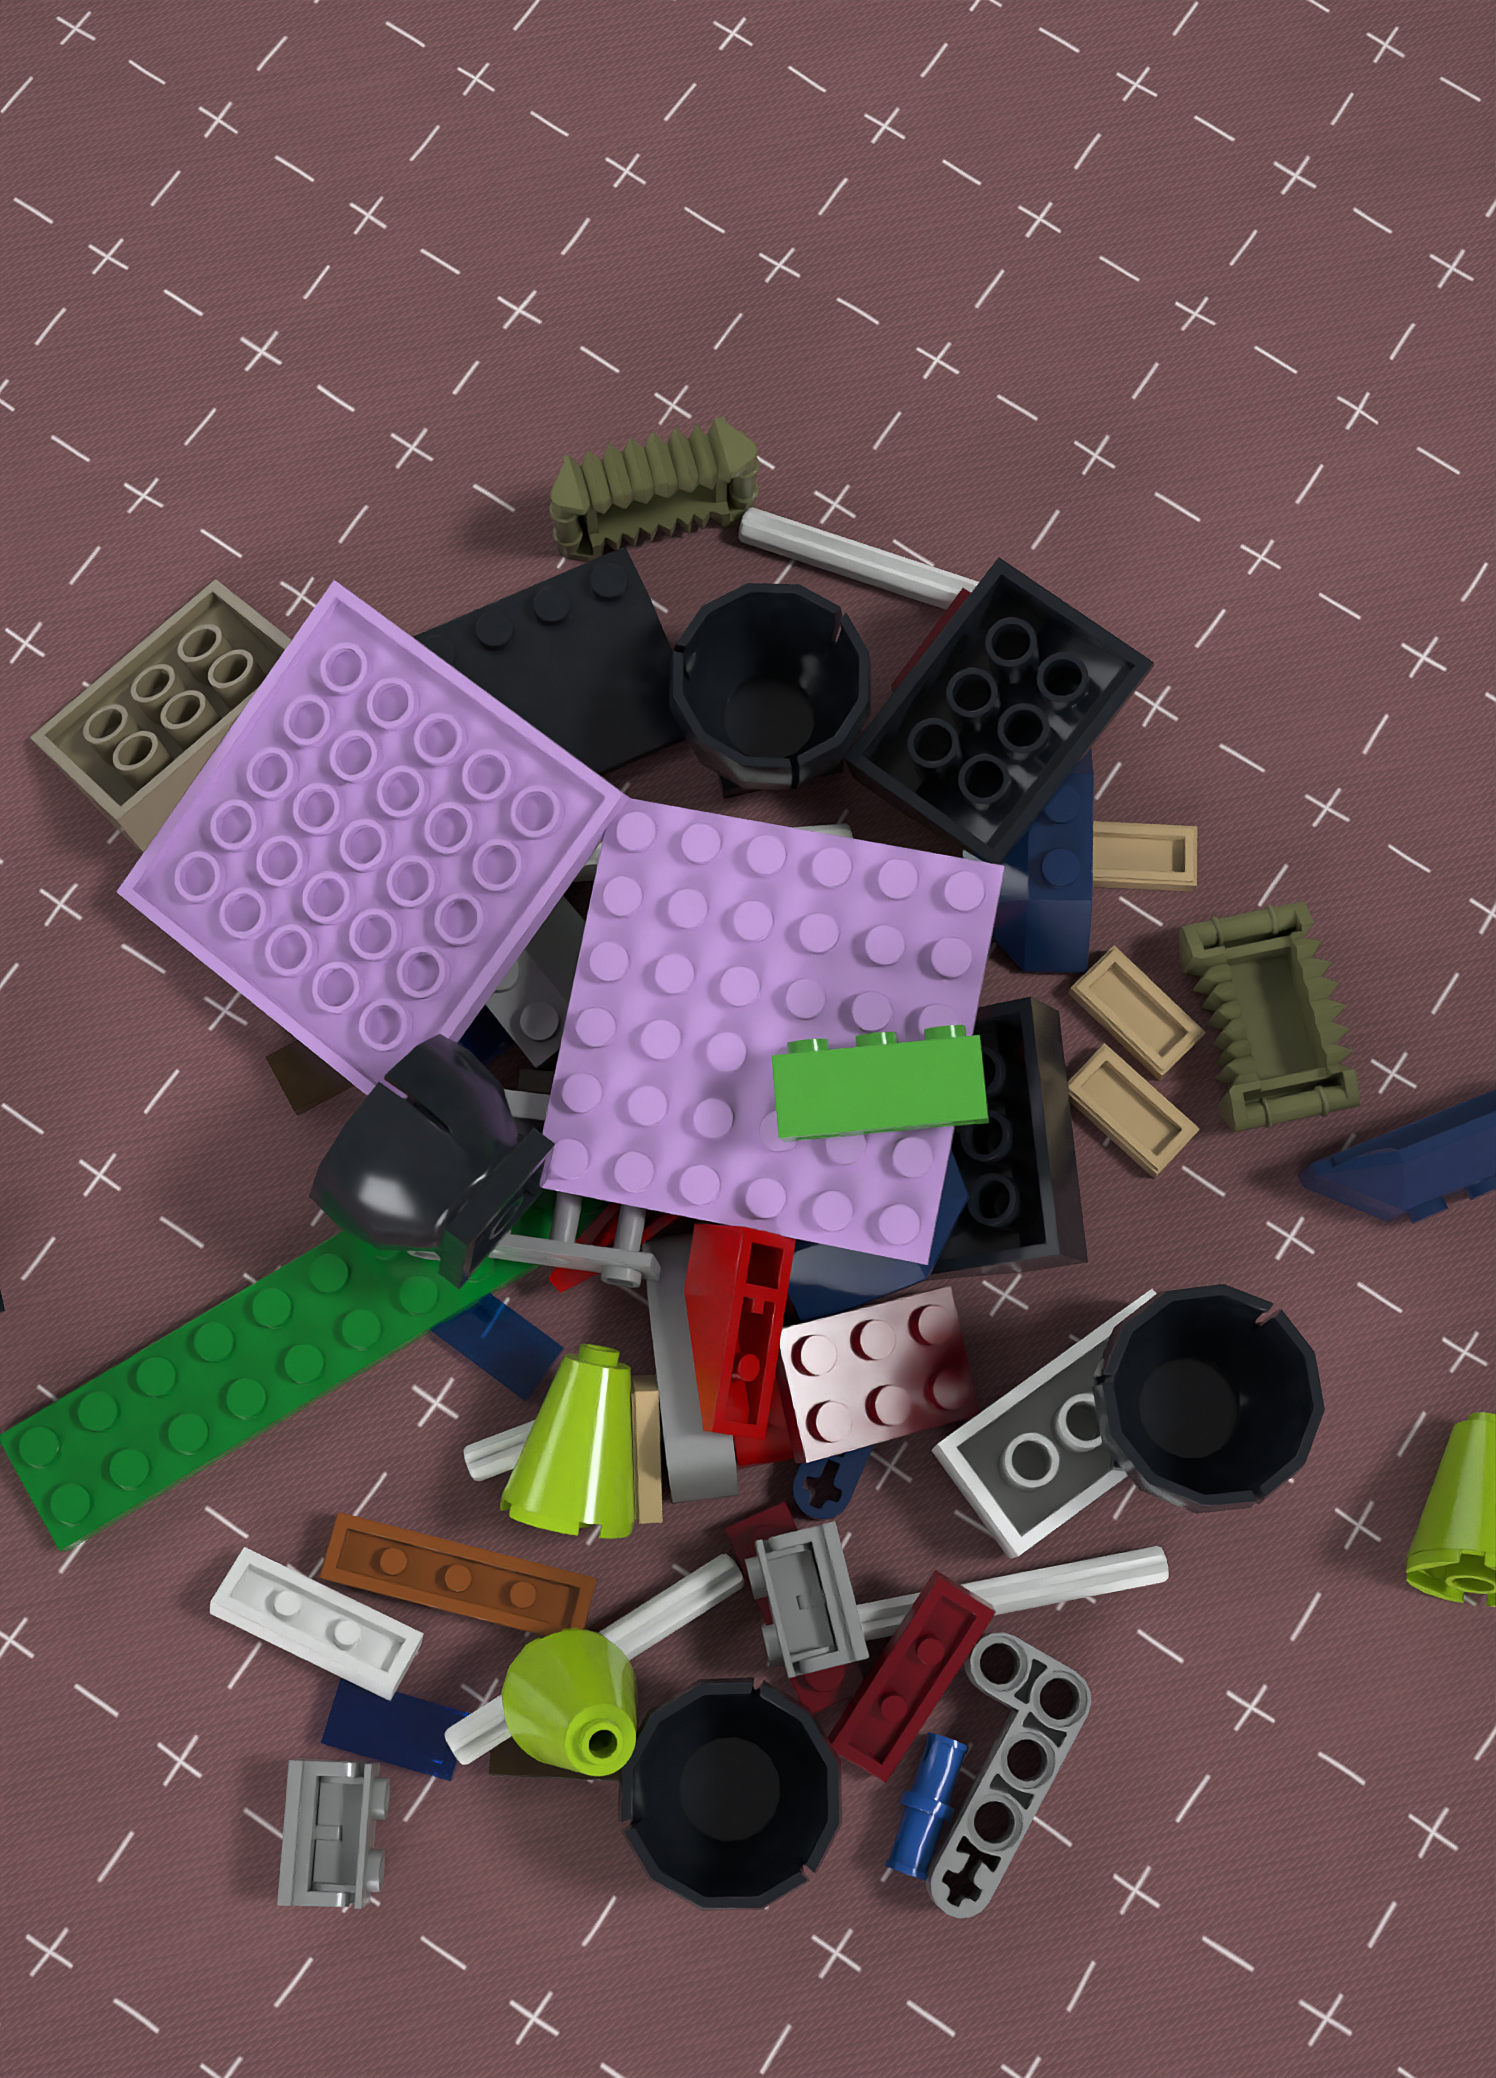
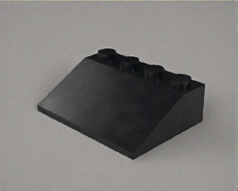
M622 547L413 636L600 776L686 740L669 709L670 660L673 652L652 600L626 547Z
M998 557L843 758L856 781L902 814L979 860L1001 865L1154 667V662Z
M1033 997L978 1007L973 1035H980L989 1123L955 1126L951 1148L970 1197L962 1213H960L928 1280L1029 1272L1087 1263L1088 1257L1059 1011Z

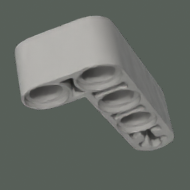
M693 1232L655 1236L642 1245V1252L653 1254L662 1267L660 1281L646 1279L665 1452L673 1504L738 1496L733 1435L703 1431L684 1295Z
M1004 1632L981 1636L964 1661L965 1673L973 1686L1011 1709V1712L935 1852L927 1872L926 1889L932 1901L947 1915L956 1918H971L982 1912L990 1902L1086 1720L1091 1706L1090 1689L1085 1679L1076 1671L1016 1636ZM992 1644L1006 1647L1014 1658L1013 1673L1007 1681L1001 1684H995L987 1680L980 1669L981 1655ZM1054 1678L1063 1680L1073 1693L1071 1709L1065 1716L1058 1719L1048 1716L1040 1705V1693L1043 1686ZM1028 1739L1037 1745L1041 1753L1040 1768L1035 1775L1028 1779H1017L1008 1767V1752L1014 1743ZM989 1801L1000 1802L1005 1806L1009 1814L1008 1828L996 1840L982 1839L978 1836L974 1826L976 1811L981 1805ZM964 1837L978 1850L994 1856L988 1867L975 1858L967 1876L975 1884L973 1893L970 1896L958 1893L954 1900L950 1901L947 1900L950 1888L942 1881V1878L948 1869L959 1873L964 1868L970 1854L964 1850L957 1849L961 1838Z

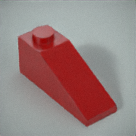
M694 1224L684 1295L703 1431L765 1440L796 1242L795 1238L744 1226Z

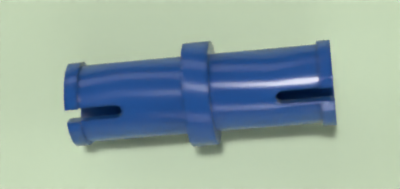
M930 1732L926 1736L927 1742L911 1791H903L899 1804L905 1806V1810L889 1859L885 1863V1866L924 1881L928 1877V1868L943 1821L951 1822L955 1808L949 1806L964 1756L969 1749L965 1744Z

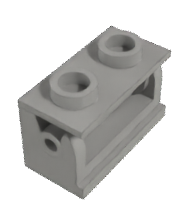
M833 1521L778 1535L766 1541H762V1539L755 1541L754 1545L757 1556L745 1559L754 1600L764 1597L768 1599L773 1624L763 1626L761 1630L770 1667L783 1665L786 1678H791L869 1658L836 1522Z
M306 1758L289 1760L277 1905L349 1907V1904H354V1909H362L370 1904L371 1892H381L385 1870V1850L374 1849L376 1820L387 1819L390 1801V1779L379 1777L380 1762Z

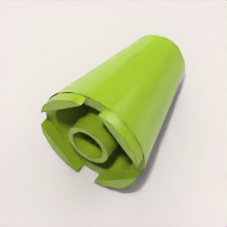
M580 1344L578 1354L564 1355L502 1494L500 1509L501 1511L510 1509L509 1517L537 1528L578 1536L579 1528L592 1527L593 1524L601 1525L599 1538H624L632 1534L635 1522L631 1368L626 1364L618 1362L620 1351L600 1345Z
M1486 1412L1473 1413L1468 1416V1420L1458 1422L1453 1426L1405 1560L1408 1583L1426 1594L1459 1603H1464V1592L1487 1594L1486 1606L1496 1607V1414Z
M578 1627L561 1629L562 1632L551 1634L542 1639L538 1637L526 1644L509 1666L501 1691L505 1721L516 1743L528 1755L540 1762L591 1776L609 1775L623 1767L630 1759L635 1747L638 1706L636 1675L623 1651L601 1633Z

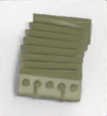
M725 416L714 419L707 435L696 423L688 439L675 426L667 443L654 431L649 436L644 448L630 437L621 453L609 442L602 460L587 450L582 466L570 455L562 456L563 466L550 492L551 504L549 512L552 519H554L553 538L557 543L560 555L568 559L585 562L601 557L606 543L614 550H618L622 538L635 547L640 531L650 542H652L658 527L669 537H672L677 522L688 534L690 533L693 520L703 530L710 517L724 528L735 526L741 522L748 508H755L756 498L759 493L756 477L760 468V462L757 458V446L755 442L746 437L744 431L737 430L728 424Z
M1304 901L1276 907L1267 905L1265 909L1223 918L1213 916L1208 921L1184 925L1179 928V963L1182 973L1201 978L1192 992L1209 994L1201 1008L1215 1012L1206 1025L1222 1029L1212 1044L1224 1050L1214 1063L1224 1066L1215 1079L1230 1085L1222 1099L1217 1103L1221 1119H1224L1233 1133L1259 1127L1269 1129L1273 1124L1315 1115L1326 1117L1329 1112L1358 1107L1360 1105L1356 1071L1354 1068L1340 1065L1354 1050L1336 1044L1350 1028L1333 1023L1334 1019L1347 1005L1328 999L1339 985V982L1322 977L1333 963L1332 961L1312 958L1322 941L1304 938L1314 924Z

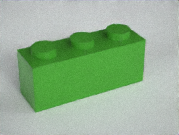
M947 1025L924 1029L925 1040L897 1043L896 1032H876L855 1036L856 1047L829 1050L828 1039H805L788 1042V1054L771 1055L779 1139L784 1142L989 1123L980 1035L966 1036L965 1025Z

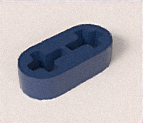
M874 1444L845 1452L843 1458L834 1455L809 1463H801L792 1487L793 1501L798 1510L809 1519L817 1521L831 1520L841 1514L852 1498ZM829 1462L839 1466L832 1482V1488L841 1493L837 1503L827 1500L821 1509L815 1508L809 1504L812 1493L803 1488V1484L806 1478L818 1480L826 1463Z

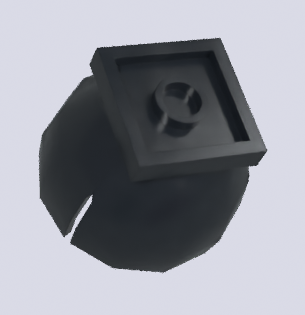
M746 583L701 606L677 641L670 660L669 709L700 764L717 773L723 799L761 790L790 791L791 788L797 789L818 777L843 772V757L871 715V659L869 651L847 612L842 616L841 607L800 584ZM840 626H841V631H840L839 636H838V639H837V641H836L837 634H838L839 628H840Z
M438 1034L416 1045L384 1077V1080L415 1101L414 1104L411 1105L378 1082L345 1123L319 1165L309 1197L342 1230L379 1250L435 1252L440 1257L438 1274L460 1290L543 1193L544 1188L542 1186L547 1179L555 1143L534 1127L524 1139L520 1138L501 1083L470 1050L442 1034Z
M1226 1284L1158 1292L1113 1328L1093 1376L1095 1386H1092L1101 1440L1111 1454L1110 1469L1125 1471L1139 1490L1196 1514L1252 1508L1255 1503H1262L1303 1468L1323 1417L1325 1406L1315 1351L1282 1309L1276 1310L1264 1321L1256 1323V1320L1263 1313H1267L1274 1303Z
M754 1677L699 1679L648 1710L636 1732L634 1751L627 1763L619 1769L618 1822L632 1820L627 1827L620 1830L650 1881L701 1911L763 1910L808 1883L810 1880L804 1872L803 1865L817 1874L842 1825L841 1760L811 1708L765 1680L762 1681L760 1687L754 1689Z

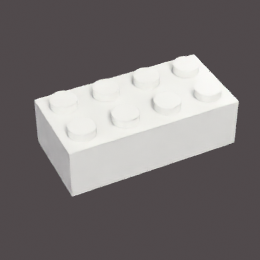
M1153 1288L943 1439L931 1450L1009 1559L1020 1556L1128 1476L1125 1471L1110 1469L1111 1454L1101 1440L1092 1386H1095L1093 1376L1113 1328L1156 1295Z

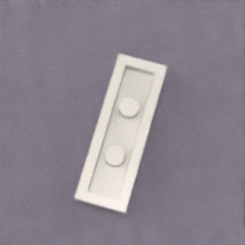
M246 1547L239 1554L210 1603V1614L389 1701L394 1696L417 1654L424 1635L420 1631Z

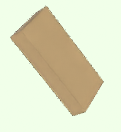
M1093 821V887L1193 892L1197 886V826Z
M1115 945L1068 992L1079 1005L1158 1080L1206 1033Z
M1105 1043L1067 1082L1069 1102L1153 1178L1167 1166L1200 1130Z
M655 1375L631 1376L635 1520H638L639 1524L663 1523L659 1390Z

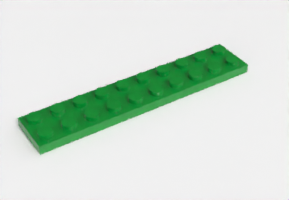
M544 1188L543 1193L513 1226L511 1234L548 1239L557 1191ZM583 1196L575 1242L611 1203L610 1201ZM343 1230L0 1434V1443L59 1551L68 1552L541 1265L487 1257L459 1290L438 1274L440 1261L416 1257L409 1254L408 1251L379 1250Z

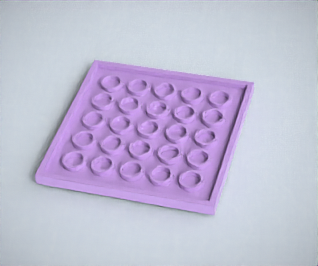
M333 580L121 884L117 893L367 1096L377 1083L380 1082L413 1105L415 1101L384 1080L385 1075L416 1045L438 1034H442L458 1043L603 840L605 829L630 797L349 589Z
M629 798L604 831L542 1132L544 1136L555 1143L547 1179L542 1188L730 1226H744L781 1234V1236L928 1265L955 1126L784 1142L778 1137L771 1055L788 1054V1042L805 1039H828L829 1050L856 1047L855 1036L876 1032H896L897 1043L925 1040L924 1029L947 1025H965L966 1036H973L1005 866Z

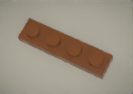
M341 1512L337 1513L319 1577L546 1637L562 1632L561 1629L573 1627L586 1628L598 1581L595 1577Z

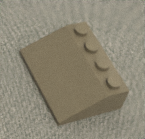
M215 579L36 731L30 739L108 821L143 854L292 639Z

